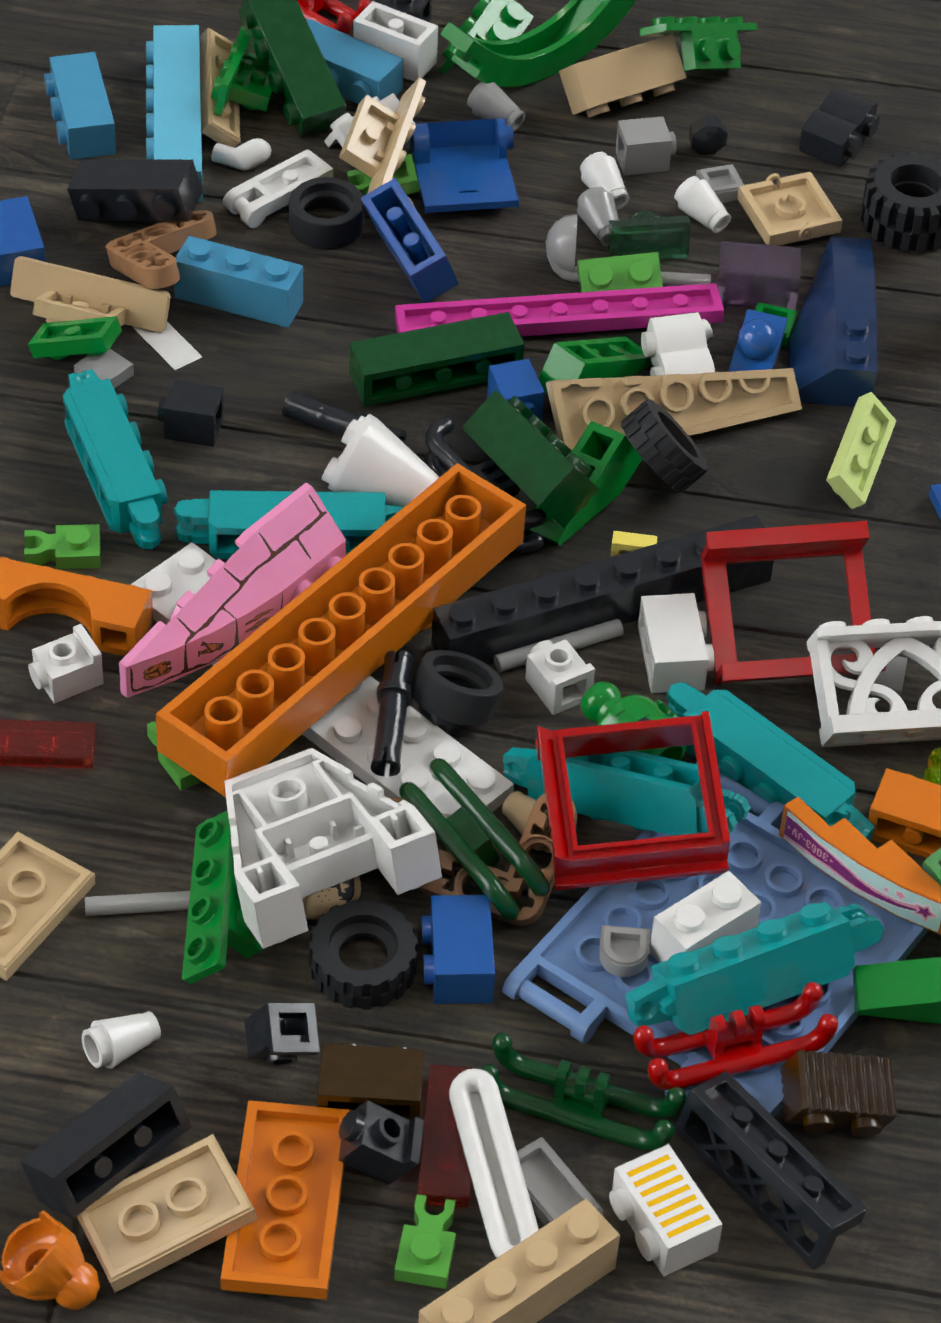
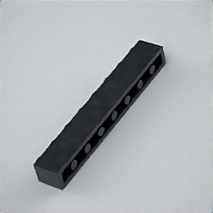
M754 515L433 608L431 645L434 651H456L474 657L485 664L494 663V655L614 619H619L622 625L639 620L641 596L694 593L696 603L704 601L705 593L700 556L706 545V532L765 528L759 517ZM774 561L726 564L729 593L771 581Z

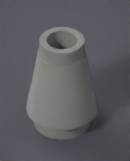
M482 81L479 82L470 93L467 101V106L472 109L473 115L482 119L504 118L505 125L512 126L513 132L522 125L525 119V112L520 110L495 82L489 84Z
M593 187L584 191L577 200L578 215L601 242L602 246L610 247L616 245L622 240L623 233L613 195L603 187Z

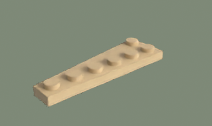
M793 368L568 379L546 382L557 436L571 450H573L591 421L625 435L621 427V421L648 398L668 412L689 436L802 409Z

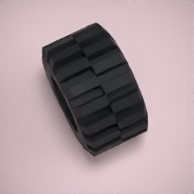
M908 152V154L895 153L892 154L891 158L883 157L879 159L878 164H873L870 167L865 183L860 220L863 222L864 230L871 233V238L875 241L884 242V246L888 248H899L903 252L915 250L917 253L925 252L926 249L936 250L940 248L941 159L936 160L928 154L918 155L917 152Z

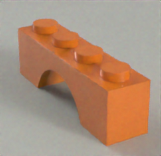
M0 557V629L8 631L21 620L33 615L44 613L62 614L82 623L91 634L93 642L100 651L126 656L148 633L152 625V590Z

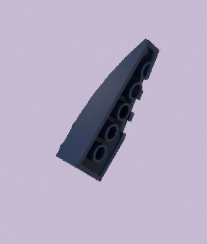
M830 237L789 340L788 368H793L801 403L855 407L858 397L874 392L877 376V310L875 270L870 239Z

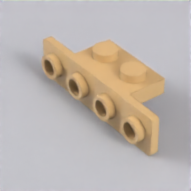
M421 77L402 95L396 112L368 95L360 101L339 158L372 178L367 194L394 179V172L398 170L405 159L406 151L402 150L403 146L414 133L416 124L412 122L413 118L420 112L426 99L422 96L426 80Z
M19 256L14 260L11 296L34 302L33 315L46 318L47 323L117 316L120 326L126 324L158 333L166 330L171 297L167 291L149 289L142 285Z

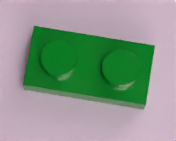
M117 316L43 323L28 343L33 358L50 357L53 360H59L69 355L77 354L99 356L111 348L122 329Z

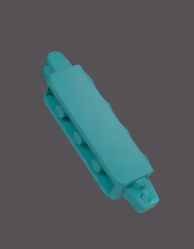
M93 369L69 374V388L63 394L66 412L65 427L110 530L118 533L130 531L138 547H141L142 550H153L161 542V532L158 526L163 523L162 505L168 502L167 493L162 479L155 480L153 476L154 465L150 452L148 450L142 451L140 447L141 436L136 422L129 423L128 421L129 413L125 397L122 393L116 394L110 379L100 380Z
M210 490L209 499H182L174 507V515H176L179 522L175 527V534L178 537V541L181 540L182 543L209 544V552L217 559H229L239 549L235 540L294 491ZM316 492L346 539V555L404 508L386 505L385 492Z
M680 681L679 683L670 684L666 699L670 702L668 707L678 717L701 715L704 711H709L717 763L722 768V774L748 788L769 804L779 801L785 805L796 797H800L830 827L845 818L869 841L872 839L875 826L853 806L855 797L854 781L729 691L713 690L705 696L696 688H691L690 684L688 685L686 682L681 683ZM686 745V751L696 758L694 745Z
M512 747L503 755L504 777L514 784L527 788L528 796L536 800L545 793L541 760L537 761L536 749ZM638 751L566 758L571 799L578 814L587 815L594 820H608L629 825L636 830H651L672 836L708 832L696 764ZM722 789L729 835H731L735 830L736 824L748 816L747 813L751 807L747 798L743 797V794L740 795L738 792L735 794L733 791Z
M826 902L808 904L796 913L779 919L762 921L753 929L736 935L719 937L712 944L691 952L676 953L668 960L651 966L653 979L626 993L629 1019L637 1027L671 1021L681 1031L689 1035L709 1029L710 1018L722 1014L727 1022L729 1013L741 1009L744 1015H746L749 1007L760 1005L764 1008L801 994L805 985L810 982H815L822 986L848 976L855 965L854 953L869 948L871 944L874 946L876 942L879 943L885 927L882 926L877 917L868 915L864 911L865 908L859 904H849L847 907L844 905L836 909Z

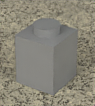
M664 117L619 120L615 152L623 175L669 171L671 155L676 154L677 144L675 133L673 131L669 132Z

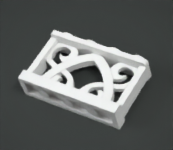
M929 616L915 617L909 619L906 623L890 624L888 619H873L860 626H846V623L843 621H832L820 625L807 641V648L811 657L821 728L819 729L822 747L941 740V709L936 708L932 702L933 695L941 691V621H933V618ZM927 645H934V648L932 649ZM870 648L880 649L873 656ZM851 649L855 652L857 661L848 662L843 659L841 662L848 672L859 675L857 680L845 678L835 671L831 664L833 651ZM900 654L921 664L939 680L923 692L918 701L917 710L908 711L904 701L895 691L884 685L874 683L881 670ZM835 686L851 691L846 715H839ZM869 694L877 695L887 700L890 705L889 712H877L875 703L880 699L868 698Z

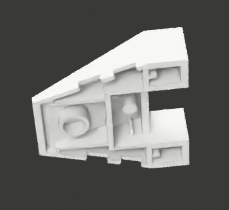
M313 748L224 781L231 830L234 873L243 919L263 949L308 931L302 899L306 896L377 868L398 895L442 877L435 831L416 807L405 800L396 803L384 795V789L373 782L367 786L354 779L352 770Z

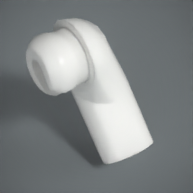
M260 138L252 139L236 148L216 143L212 151V161L242 171H249L270 157L271 146Z

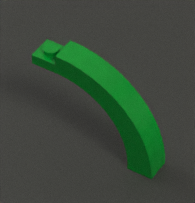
M570 0L559 12L540 26L525 34L506 40L490 41L479 39L466 33L451 22L447 23L440 35L452 43L448 49L454 54L451 60L474 78L486 84L495 82L499 87L523 86L549 78L583 58L613 31L636 1Z

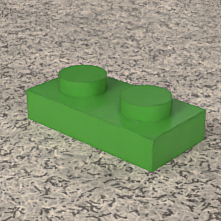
M658 252L578 260L577 263L580 292L663 287Z

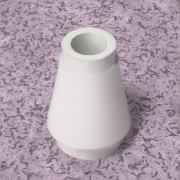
M596 152L588 156L580 166L582 182L589 188L603 187L607 192L611 193L614 197L616 210L624 207L629 201V195L615 159L608 156L605 152Z
M692 176L685 180L677 189L674 198L678 202V208L711 229L714 233L722 231L729 224L731 215L727 212L707 180H700L697 176Z
M150 1011L142 1014L138 1013L96 1020L92 1022L90 1028L82 1032V1045L89 1062L95 1068L105 1066L111 1069L150 1045L153 1041L160 1039L161 1030L157 1018Z

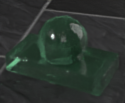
M643 210L636 212L630 219L609 220L608 257L658 252L659 259L689 258L690 219L688 216L660 217L653 211Z

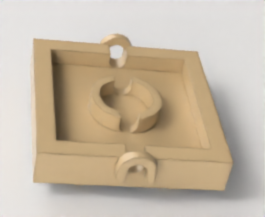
M811 172L782 178L779 174L774 173L769 175L766 181L739 186L737 199L768 248L841 232L843 220ZM776 179L777 184L774 185L772 180Z

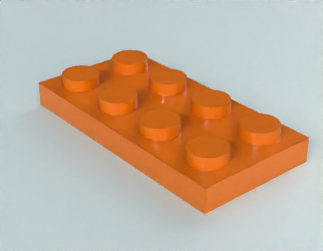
M248 1100L236 1177L254 1207L258 1220L227 1235L220 1279L221 1290L327 1300L345 1165L338 1161L341 1145L339 1127L343 1118L350 1110Z

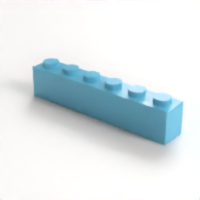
M153 25V41H146L147 64H154L146 65L147 88H154L146 89L147 112H154L146 113L147 137L154 136V138H146L147 159L193 160L203 191L199 25ZM203 192L198 202H203Z

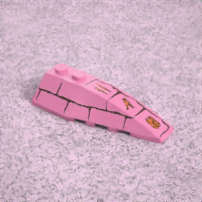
M308 483L303 484L246 529L235 540L239 549L226 563L217 559L207 570V574L211 578L196 594L188 590L176 602L177 606L171 615V620L167 624L158 621L119 662L120 690L122 695L129 698L173 682L222 659L346 556V539L311 485Z

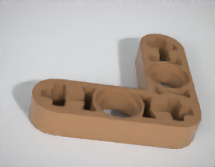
M207 210L193 211L188 222L164 221L110 241L106 245L110 266L149 289L165 288L177 283L180 280L177 261L170 253L180 250L188 236L205 240L213 238L217 233L213 213Z
M545 793L535 802L519 844L527 853L535 847H544L551 852L552 859L550 864L541 870L550 884L549 892L542 897L536 896L529 889L528 897L533 906L532 908L523 907L517 919L513 921L505 920L490 900L491 917L515 926L524 927L532 925L539 920L554 885L552 839L545 836L549 825L547 815L544 813L547 810ZM572 801L574 822L576 827L578 816L574 802ZM538 830L543 835H538L534 833ZM438 849L442 873L454 877L455 868H460L455 876L454 890L448 891L451 885L448 879L442 877L426 883L417 889L428 896L465 895L463 887L467 879L470 878V875L451 853ZM512 864L508 872L488 866L513 898L521 897L525 883L523 879L517 878L519 873Z

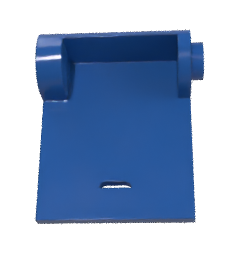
M504 118L416 124L414 133L410 138V152L425 213L519 207V198L507 160V149H513L514 146L512 126L505 125Z

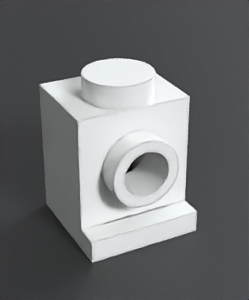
M82 624L74 626L72 634L32 649L33 663L28 665L31 679L37 689H45L54 704L104 684L102 653Z
M566 639L555 644L550 640H543L537 643L530 651V654L527 655L525 679L553 715L579 705L585 692L594 684L595 668L591 663L585 664Z

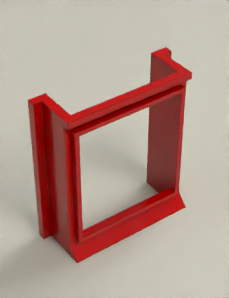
M867 521L706 532V545L700 558L710 644H712L714 650L713 672L715 686L733 682L813 677L811 657L737 662L726 564L843 556L852 626H860L871 620L862 552L870 538ZM870 648L874 656L876 653L875 648ZM856 654L831 655V664L840 675L852 674L843 667L841 661L845 659L848 662L857 661Z
M704 711L701 715L560 730H549L537 726L535 746L537 761L541 760L554 854L553 878L555 891L718 874L729 871L730 835L709 711ZM694 745L708 832L578 846L566 758Z

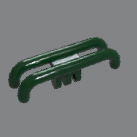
M442 758L433 759L429 764V771L432 777L446 788L461 807L446 819L425 793L413 782H405L400 786L399 794L401 798L416 807L433 828L436 837L487 895L501 916L507 921L517 919L520 912L517 903L500 880L488 868V866L495 867L500 860V856L493 844L517 870L536 896L543 897L549 892L550 884L529 854L452 766Z
M498 1033L493 1038L492 1048L494 1056L503 1067L521 1077L555 1087L553 1101L518 1091L502 1083L496 1066L486 1064L480 1070L487 1071L494 1077L499 1087L504 1107L634 1149L653 1151L669 1144L671 1141L674 1127L668 1120L662 1119L658 1121L654 1126V1130H642L603 1118L602 1115L606 1105L609 1104L658 1119L670 1118L680 1113L686 1102V1094L681 1088L673 1087L669 1089L665 1098L650 1097L610 1084L611 1075L600 1072L597 1079L591 1078V1069L581 1066L577 1074L571 1072L572 1063L561 1060L559 1067H555L522 1056L514 1050L512 1039L506 1033Z

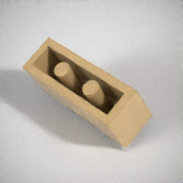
M673 34L576 63L559 71L572 114L586 111L588 118L610 111L609 103L619 101L621 107L640 102L643 100L641 93L652 90L654 97L675 90V82L687 78Z

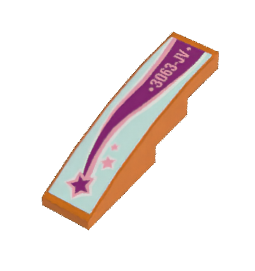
M796 797L784 805L779 836L809 862L864 899L897 917L941 935V885L893 840L876 848L845 818L830 827L800 797Z

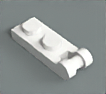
M307 149L229 190L223 199V206L232 214H240L241 221L247 226L256 228L262 224L266 216L289 204L292 191L297 186L313 178H333V168Z

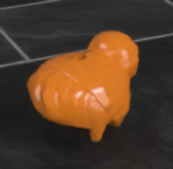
M43 1210L38 1213L40 1218L22 1223L8 1237L2 1253L3 1270H0V1282L15 1296L35 1301L55 1299L58 1304L69 1310L84 1309L96 1299L100 1289L97 1271L91 1264L85 1262L75 1234Z

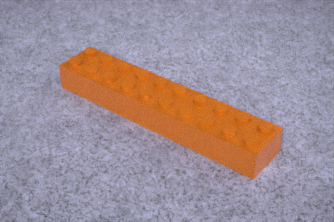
M456 463L156 713L157 751L226 797L224 781L267 765L384 663V657L387 652L393 650L397 652L432 622L433 608L455 602L523 542L526 504Z

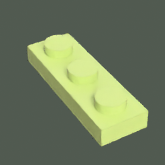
M872 392L858 397L826 479L833 491L851 509L865 504L896 423V419Z

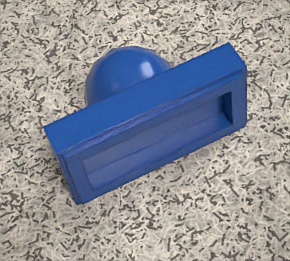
M747 309L742 328L738 333V341L728 372L774 369L787 327V318Z

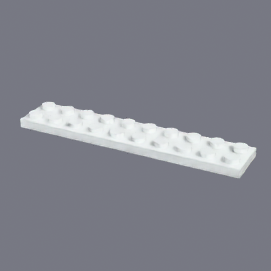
M192 542L131 585L152 590L153 619L156 622L161 621L167 624L171 620V615L177 606L176 602L188 590L196 594L211 578L208 576L207 570L216 560ZM370 675L302 734L341 765L352 770L353 774L367 785L373 782L382 787L384 795L388 798H401L399 794L400 786L405 782L415 783L446 819L461 806L446 788L432 777L429 771V764L435 758H442L448 762L491 812L500 807L514 790V783L438 726L433 725L410 705L406 710L400 773L389 777L390 764H387L385 777L374 774L370 767L373 760L380 705L376 693L377 686L380 683Z

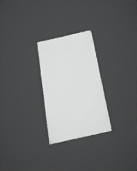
M168 322L166 330L161 333L133 327L174 370L202 358Z

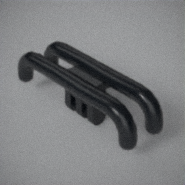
M444 417L430 425L426 432V446L429 451L424 458V463L439 477L447 472L441 466V463L448 470L458 463L512 497L519 493L521 488L492 459L470 468L452 450L451 445L443 441L442 438L454 429L452 419ZM541 508L527 511L525 513L524 529H531L544 524L547 520V513ZM538 533L523 537V542L511 553L528 554L535 552L543 547L545 543L544 538Z

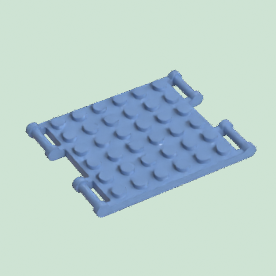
M718 766L722 789L733 791L735 794L737 792L740 795L743 794V797L747 798L751 807L750 812L747 813L748 816L736 824L735 830L730 835L728 865L729 871L761 901L758 924L765 920L779 919L796 913L802 907L812 903L826 902L834 909L844 905L847 907L849 904H859L865 908L864 911L868 915L877 917L885 929L879 943L876 942L874 946L871 944L869 948L854 953V967L857 965L904 961L929 930L897 917L855 894L814 866L779 836L784 804L779 801L769 804L748 788L722 774V768ZM646 830L635 840L672 835ZM724 873L590 887L510 973L503 985L502 993L515 1001L521 998L570 1029V1036L583 1044H586L593 1037L599 1024L605 1018L633 1035L637 1026L629 1019L626 993L652 980L651 966L659 962L649 953L648 963L639 974L630 977H619L609 973L603 968L599 960L601 925L650 929L651 942L654 916ZM851 970L848 976L821 986L823 991L822 999L818 1007L809 1016L796 1023L764 1031L761 1042L763 1047L804 1036L816 1028L822 1015L832 1014L838 1020L836 1034L825 1047L817 1051L828 1053L859 1016L855 1012L853 971ZM536 976H539L587 1006V1008L580 1013L531 981ZM801 994L774 1003L762 1009L763 1011H766L769 1009L790 1004L793 1001L797 1000L801 996ZM671 1021L648 1026L653 1030L655 1038L683 1032ZM707 1046L667 1056L681 1065L680 1068L713 1060ZM785 1062L733 1075L732 1077L773 1117L785 1105L783 1102L784 1094L782 1093L783 1084L781 1083L782 1074L780 1073L781 1066ZM696 1085L682 1089L686 1094V1099L688 1097L690 1089L695 1087Z

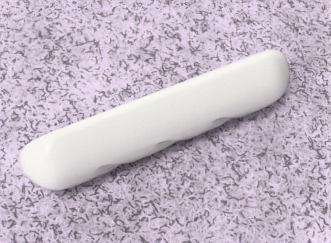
M468 1069L458 1074L452 1081L449 1089V1098L489 1244L495 1257L498 1258L534 1234L539 1228L499 1087L494 1077L487 1071Z

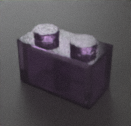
M721 241L716 284L722 304L756 307L758 302L796 310L800 284L801 248Z

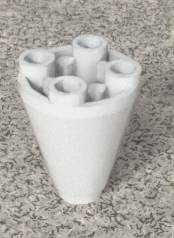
M371 414L366 417L361 416L358 421L355 419L351 421L341 442L347 445L338 459L335 457L331 459L322 475V480L329 483L328 489L333 492H385L386 505L405 507L440 478L378 418Z

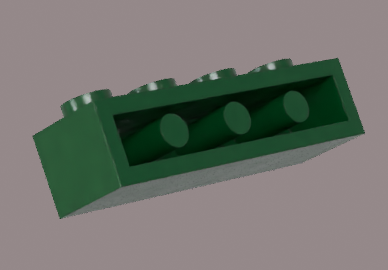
M243 0L242 7L238 10L241 23L245 30H251L255 38L253 46L256 56L260 62L265 61L267 64L270 86L275 94L280 93L285 103L283 104V112L289 126L295 125L300 138L330 129V125L345 114L346 104L298 1Z
M499 313L350 342L349 374L363 406L488 382L489 366L524 360L525 344L510 313Z
M495 390L461 428L539 508L564 528L599 490L587 477L592 469L574 453L567 458L572 450L554 433L547 438L552 430L534 414L528 419L533 412L515 395L508 401Z

